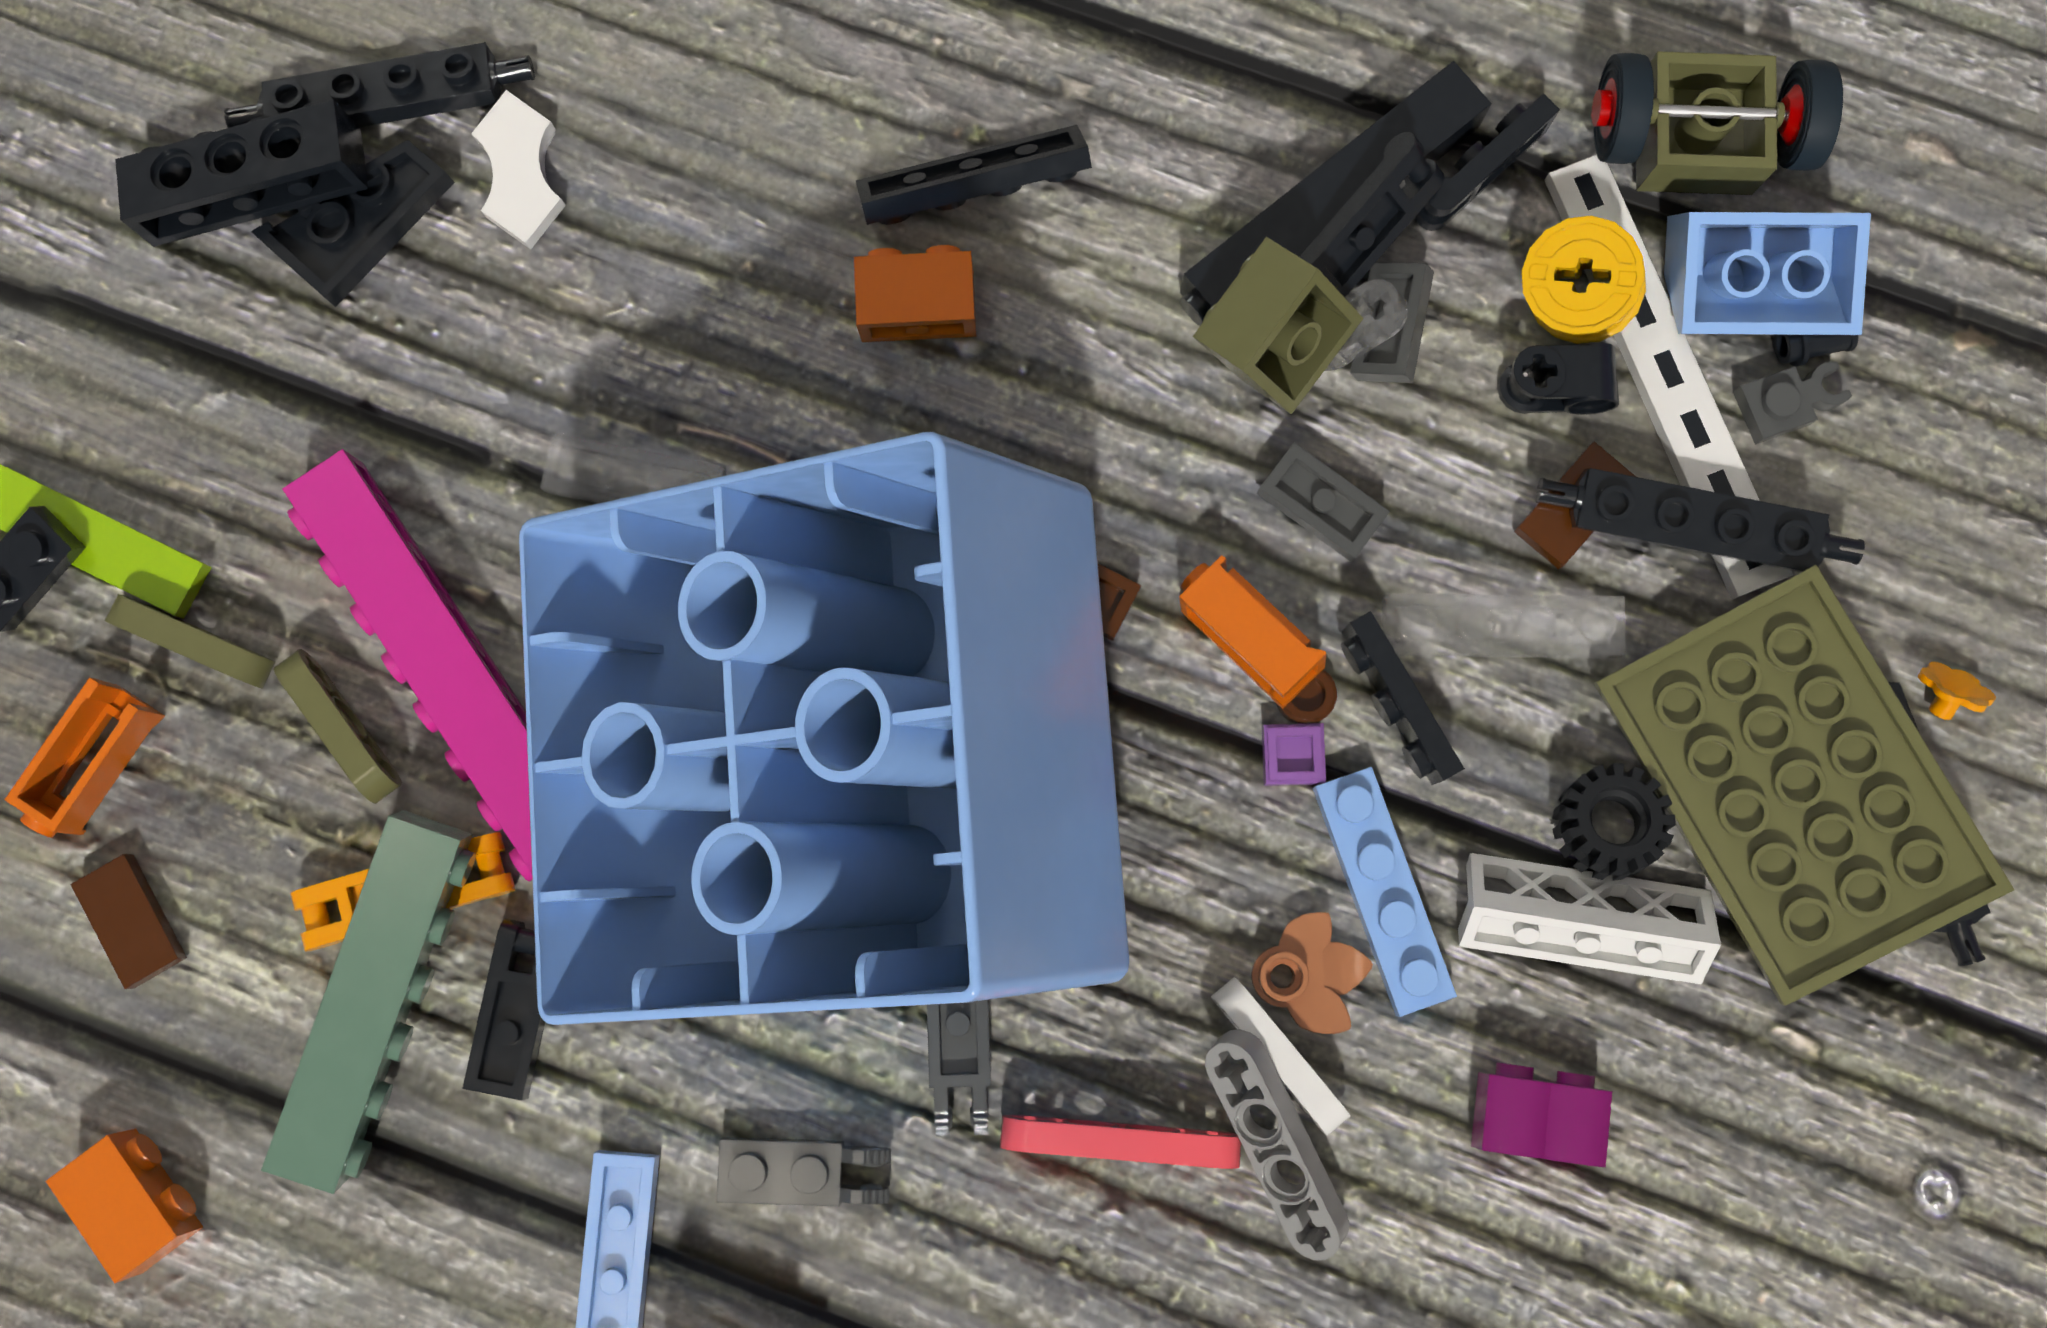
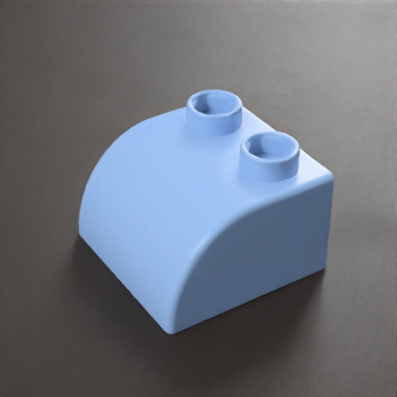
M922 432L538 516L527 520L522 525L519 534L537 1007L539 1015L547 1024L565 1025L967 1003L1109 984L1121 980L1128 972L1129 949L1093 499L1090 491L1084 485L935 432Z

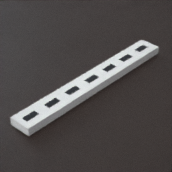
M1597 155L1550 172L1544 181L1562 221L1567 218L1591 215L1614 221L1633 236L1643 255L1646 293L1638 314L1621 332L1613 336L1680 486L1760 501L1685 334H1678L1671 303L1608 164L1600 161ZM1584 269L1590 283L1610 282L1606 280H1594L1592 270ZM1712 555L1731 600L1793 576L1792 571L1788 569Z

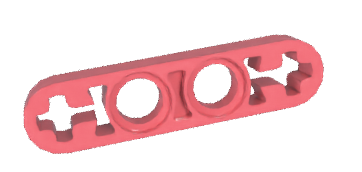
M1032 1115L1002 1116L1000 1148L1006 1150L1220 1169H1236L1240 1167L1241 1142L1235 1133Z

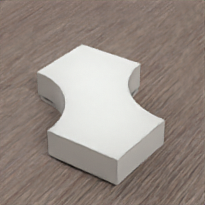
M506 90L471 133L477 143L488 154L493 173L489 197L480 211L487 219L531 250L566 206L562 199L550 188L545 173L546 151L555 135L556 129L551 121Z

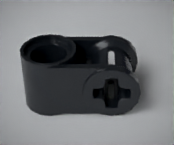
M1605 342L1527 347L1517 355L1513 364L1506 368L1500 376L1497 387L1499 398L1507 408L1522 414L1567 412L1576 415H1588L1613 410L1619 405L1615 347ZM1523 373H1528V377H1524Z

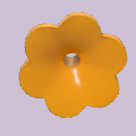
M1930 662L1927 667L1921 668L1918 673L1919 680L1932 688L1936 695L1929 706V711L1941 719L1951 720L1960 705L1975 712H1984L1996 699L1995 694L1988 688L1981 686L1980 681L1972 674L1959 669H1951L1940 662Z

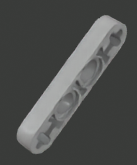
M1241 1029L1230 1030L1217 1040L1206 1055L1205 1067L1208 1077L1289 1242L1297 1252L1312 1260L1331 1258L1337 1252L1349 1232L1350 1223L1347 1213L1267 1049L1260 1039L1252 1033ZM1230 1054L1234 1060L1244 1059L1247 1067L1243 1069L1240 1064L1231 1065L1226 1057ZM1244 1086L1248 1090L1245 1094L1241 1091ZM1260 1104L1269 1108L1277 1118L1278 1128L1268 1130L1256 1124L1251 1117L1250 1106ZM1288 1160L1298 1165L1304 1173L1305 1183L1295 1185L1282 1178L1277 1169V1161ZM1313 1197L1314 1200L1309 1204L1307 1199ZM1311 1219L1316 1227L1325 1226L1329 1232L1325 1236L1320 1228H1310L1307 1224L1308 1221Z

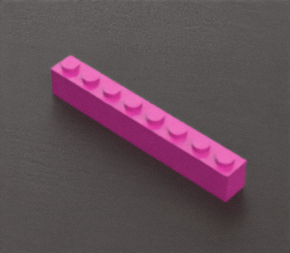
M342 449L282 488L293 505V508L287 511L288 516L297 530L307 540L314 538L325 554L318 559L321 568L337 587L341 588L345 585L356 602L349 607L354 619L368 635L372 636L376 633L387 650L381 655L387 670L400 684L405 682L409 684L418 698V701L412 704L415 713L429 731L435 733L439 730L450 747L444 753L448 764L463 782L472 781L482 797L481 800L476 802L478 810L493 830L498 832L503 829L514 846V849L509 852L512 863L518 872L530 882L532 880L526 711L365 465Z

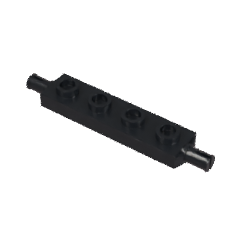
M486 42L263 81L261 82L262 91L257 104L231 109L225 108L224 113L226 115H224L227 127L230 128L248 123L257 117H270L302 108L311 102H324L334 99L359 127L495 104L500 97L503 84L535 80V72L529 55L496 61Z
M1592 468L1584 469L1575 485L1548 480L1542 477L1537 489L1558 492L1560 495L1536 492L1535 497L1536 503L1570 508L1572 528L1803 572L1814 565L1819 567L1824 558L1857 565L1860 563L1863 554L1844 551L1840 547L1852 550H1865V542L1862 539L1857 540L1829 534V514Z

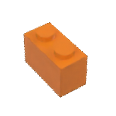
M952 245L932 246L926 250V253L902 254V251L894 248H878L869 251L868 256L854 257L856 326L862 342L977 337L974 270L971 251H960L958 247Z
M136 1128L106 1135L45 1181L114 1284L144 1273L203 1228V1225L195 1215L196 1204L192 1196L182 1186L173 1183L160 1164L162 1162V1155L157 1145L146 1135L140 1134Z

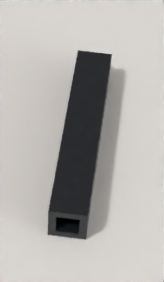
M1452 61L1185 272L1180 294L1183 296L1180 302L1185 312L1197 325L1201 326L1207 311L1214 304L1218 303L1238 276L1244 261L1255 253L1266 237L1300 257L1382 162L1385 147L1395 136L1404 132L1413 133L1424 147L1423 157L1436 162L1479 128L1492 103L1455 61ZM1405 180L1399 185L1401 189L1405 186Z

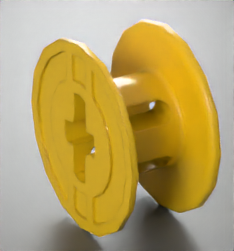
M1592 215L1567 218L1546 229L1529 248L1522 268L1523 295L1537 323L1553 337L1575 344L1601 342L1621 332L1639 312L1646 293L1643 255L1633 236L1614 221ZM1583 269H1591L1594 280L1610 282L1589 283L1585 293H1578L1574 282L1559 280L1560 278L1579 279Z

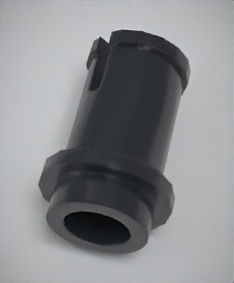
M1774 334L1773 338L1774 351L1778 360L1783 364L1790 363L1795 367L1805 365L1809 358L1840 351H1852L1857 347L1858 335Z

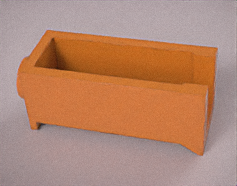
M1223 555L1210 567L1206 563L1197 566L1181 584L1180 589L1183 591L1179 596L1181 612L1282 709L1325 668L1327 653L1324 650L1310 648L1311 640L1234 568L1227 572L1226 558Z
M89 677L4 800L24 813L20 821L25 826L41 835L51 838L57 833L83 835L86 832L84 826L148 733L165 715L121 686ZM112 717L119 720L67 798L61 796L60 792Z

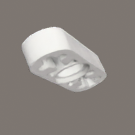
M1233 977L1211 996L1237 1030L1241 1029L1250 1032L1260 1039L1267 1049L1286 1090L1326 1136L1350 1117V1114L1238 979Z

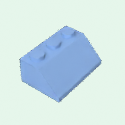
M1687 212L1667 216L1664 278L1678 334L1862 335L1871 213Z

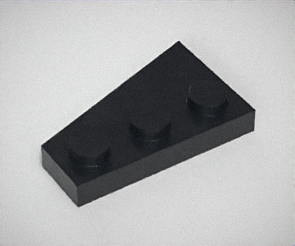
M408 140L366 163L369 189L297 208L298 213L273 226L268 221L251 231L335 307L455 183L443 169Z

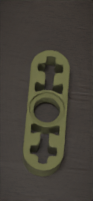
M117 594L104 620L118 628L263 689L276 663L274 660L121 594Z
M298 649L274 667V672L284 689L347 777L365 798L377 804L402 785V781L393 765L326 672L306 651Z

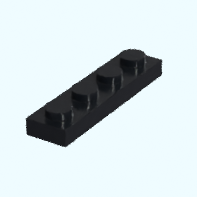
M1073 125L856 180V185L866 224L879 222L891 225L906 220L912 213L932 208L943 211L958 208L967 199L987 194L1007 196L1019 191L1022 185L1042 180L1048 182L1066 181L1073 178L1078 171L1092 168L1088 145L1078 125Z

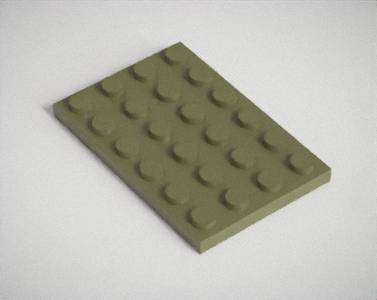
M1817 565L1810 567L1594 683L1649 780L1654 777L1661 784L1656 789L1659 797L1669 795L1672 801V805L1667 808L1669 814H1675L1677 828L1779 1003L1784 1006L2015 890Z

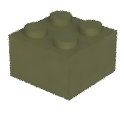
M1266 237L1255 253L1244 261L1238 276L1218 303L1214 304L1207 311L1203 323L1193 337L1243 382L1292 414L1364 318L1318 268Z

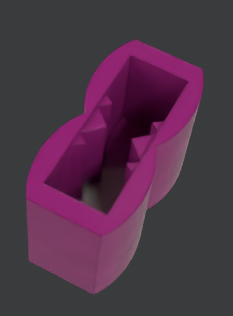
M1496 1062L1495 1074L1478 1072L1471 1147L1495 1153L1606 1168L1613 1091L1594 1088L1595 1076L1557 1071L1556 1083L1533 1080L1534 1067Z

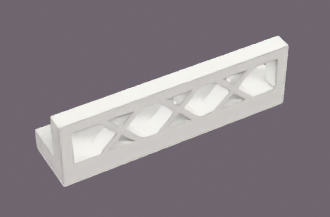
M1470 853L1466 864L1468 902L1458 927L1459 947L1702 984L1721 947L1711 890L1630 877L1613 881L1612 875L1600 880L1592 878L1593 872L1583 871L1581 873L1579 870L1475 853ZM1484 876L1504 879L1517 891L1507 894L1485 890ZM1547 887L1565 889L1577 901L1572 904L1556 901L1544 889ZM1608 896L1624 898L1638 910L1634 913L1618 911L1604 899ZM1671 905L1695 909L1697 923L1678 920L1665 908Z

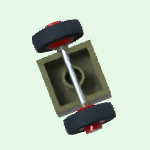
M1657 51L1650 61L1646 55L1613 54L1604 67L1598 90L1594 95L1591 119L1594 126L1596 154L1600 161L1609 164H1628L1636 161V191L1753 195L1777 170V161L1785 169L1799 171L1816 170L1826 163L1834 148L1840 128L1843 109V84L1840 71L1835 63L1825 60H1802L1794 63L1789 69L1777 100L1776 56Z

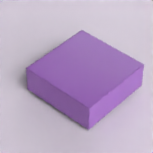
M1324 723L1270 724L1262 726L1264 786L1320 785L1326 783Z

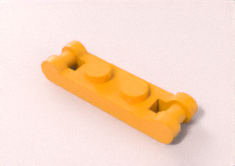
M501 832L489 833L471 839L468 850L476 853L475 859L481 880L465 883L462 888L454 886L447 908L454 909L516 890L512 873H505L500 852L505 850ZM369 869L301 888L290 893L294 910H301L306 931L300 935L305 952L332 946L344 940ZM337 900L342 921L331 924L326 904Z

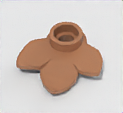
M1326 912L1307 913L1291 920L1285 926L1278 946L1266 949L1257 957L1252 967L1251 980L1257 995L1263 1001L1276 1007H1286L1299 1027L1313 1033L1339 1034L1351 1028L1349 1013L1339 996L1347 994L1360 984L1372 969L1373 964L1368 957L1354 947L1340 942H1330L1332 922L1330 914ZM1280 964L1289 967L1292 973L1290 984L1284 988H1277L1271 981L1273 968Z

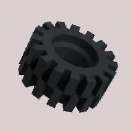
M1613 763L1607 769H1604L1603 764L1593 767L1586 774L1583 773L1559 797L1558 800L1561 803L1554 809L1552 819L1559 820V824L1552 829L1554 839H1564L1565 845L1559 850L1564 858L1573 854L1578 859L1573 867L1581 873L1591 868L1594 870L1592 878L1603 880L1607 876L1612 875L1613 881L1622 880L1631 874L1634 876L1656 862L1664 854L1662 850L1671 844L1674 835L1667 833V831L1676 825L1675 814L1666 815L1665 809L1672 805V801L1668 794L1658 798L1654 791L1661 784L1654 777L1647 783L1642 781L1641 777L1644 770L1634 766L1628 772H1623V763ZM1615 801L1622 804L1630 812L1635 827L1633 836L1628 842L1622 844L1610 843L1596 833L1591 817L1593 808L1597 803Z

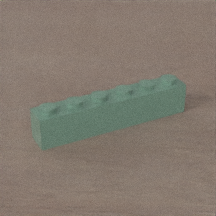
M405 810L388 816L261 1171L334 1194L350 1176L358 1178L362 1173L372 1148V1142L364 1140L371 1118L376 1120L381 1118L392 1093L393 1084L385 1082L392 1060L401 1061L413 1034L414 1027L405 1024L413 1002L421 1004L424 1000L434 975V968L426 966L434 944L442 946L454 920L455 911L447 908L454 886L462 888L465 885L475 861L476 853L468 850L473 836L472 833Z

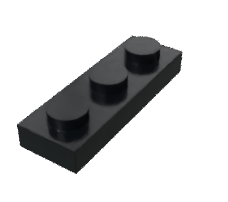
M1370 611L1350 622L1341 631L1346 641L1341 643L1342 651L1353 670L1357 674L1365 671L1375 688L1376 693L1371 695V698L1380 717L1388 726L1396 724L1407 742V745L1402 747V751L1413 772L1420 779L1427 776L1431 785H1434L1464 770L1465 768L1372 612Z

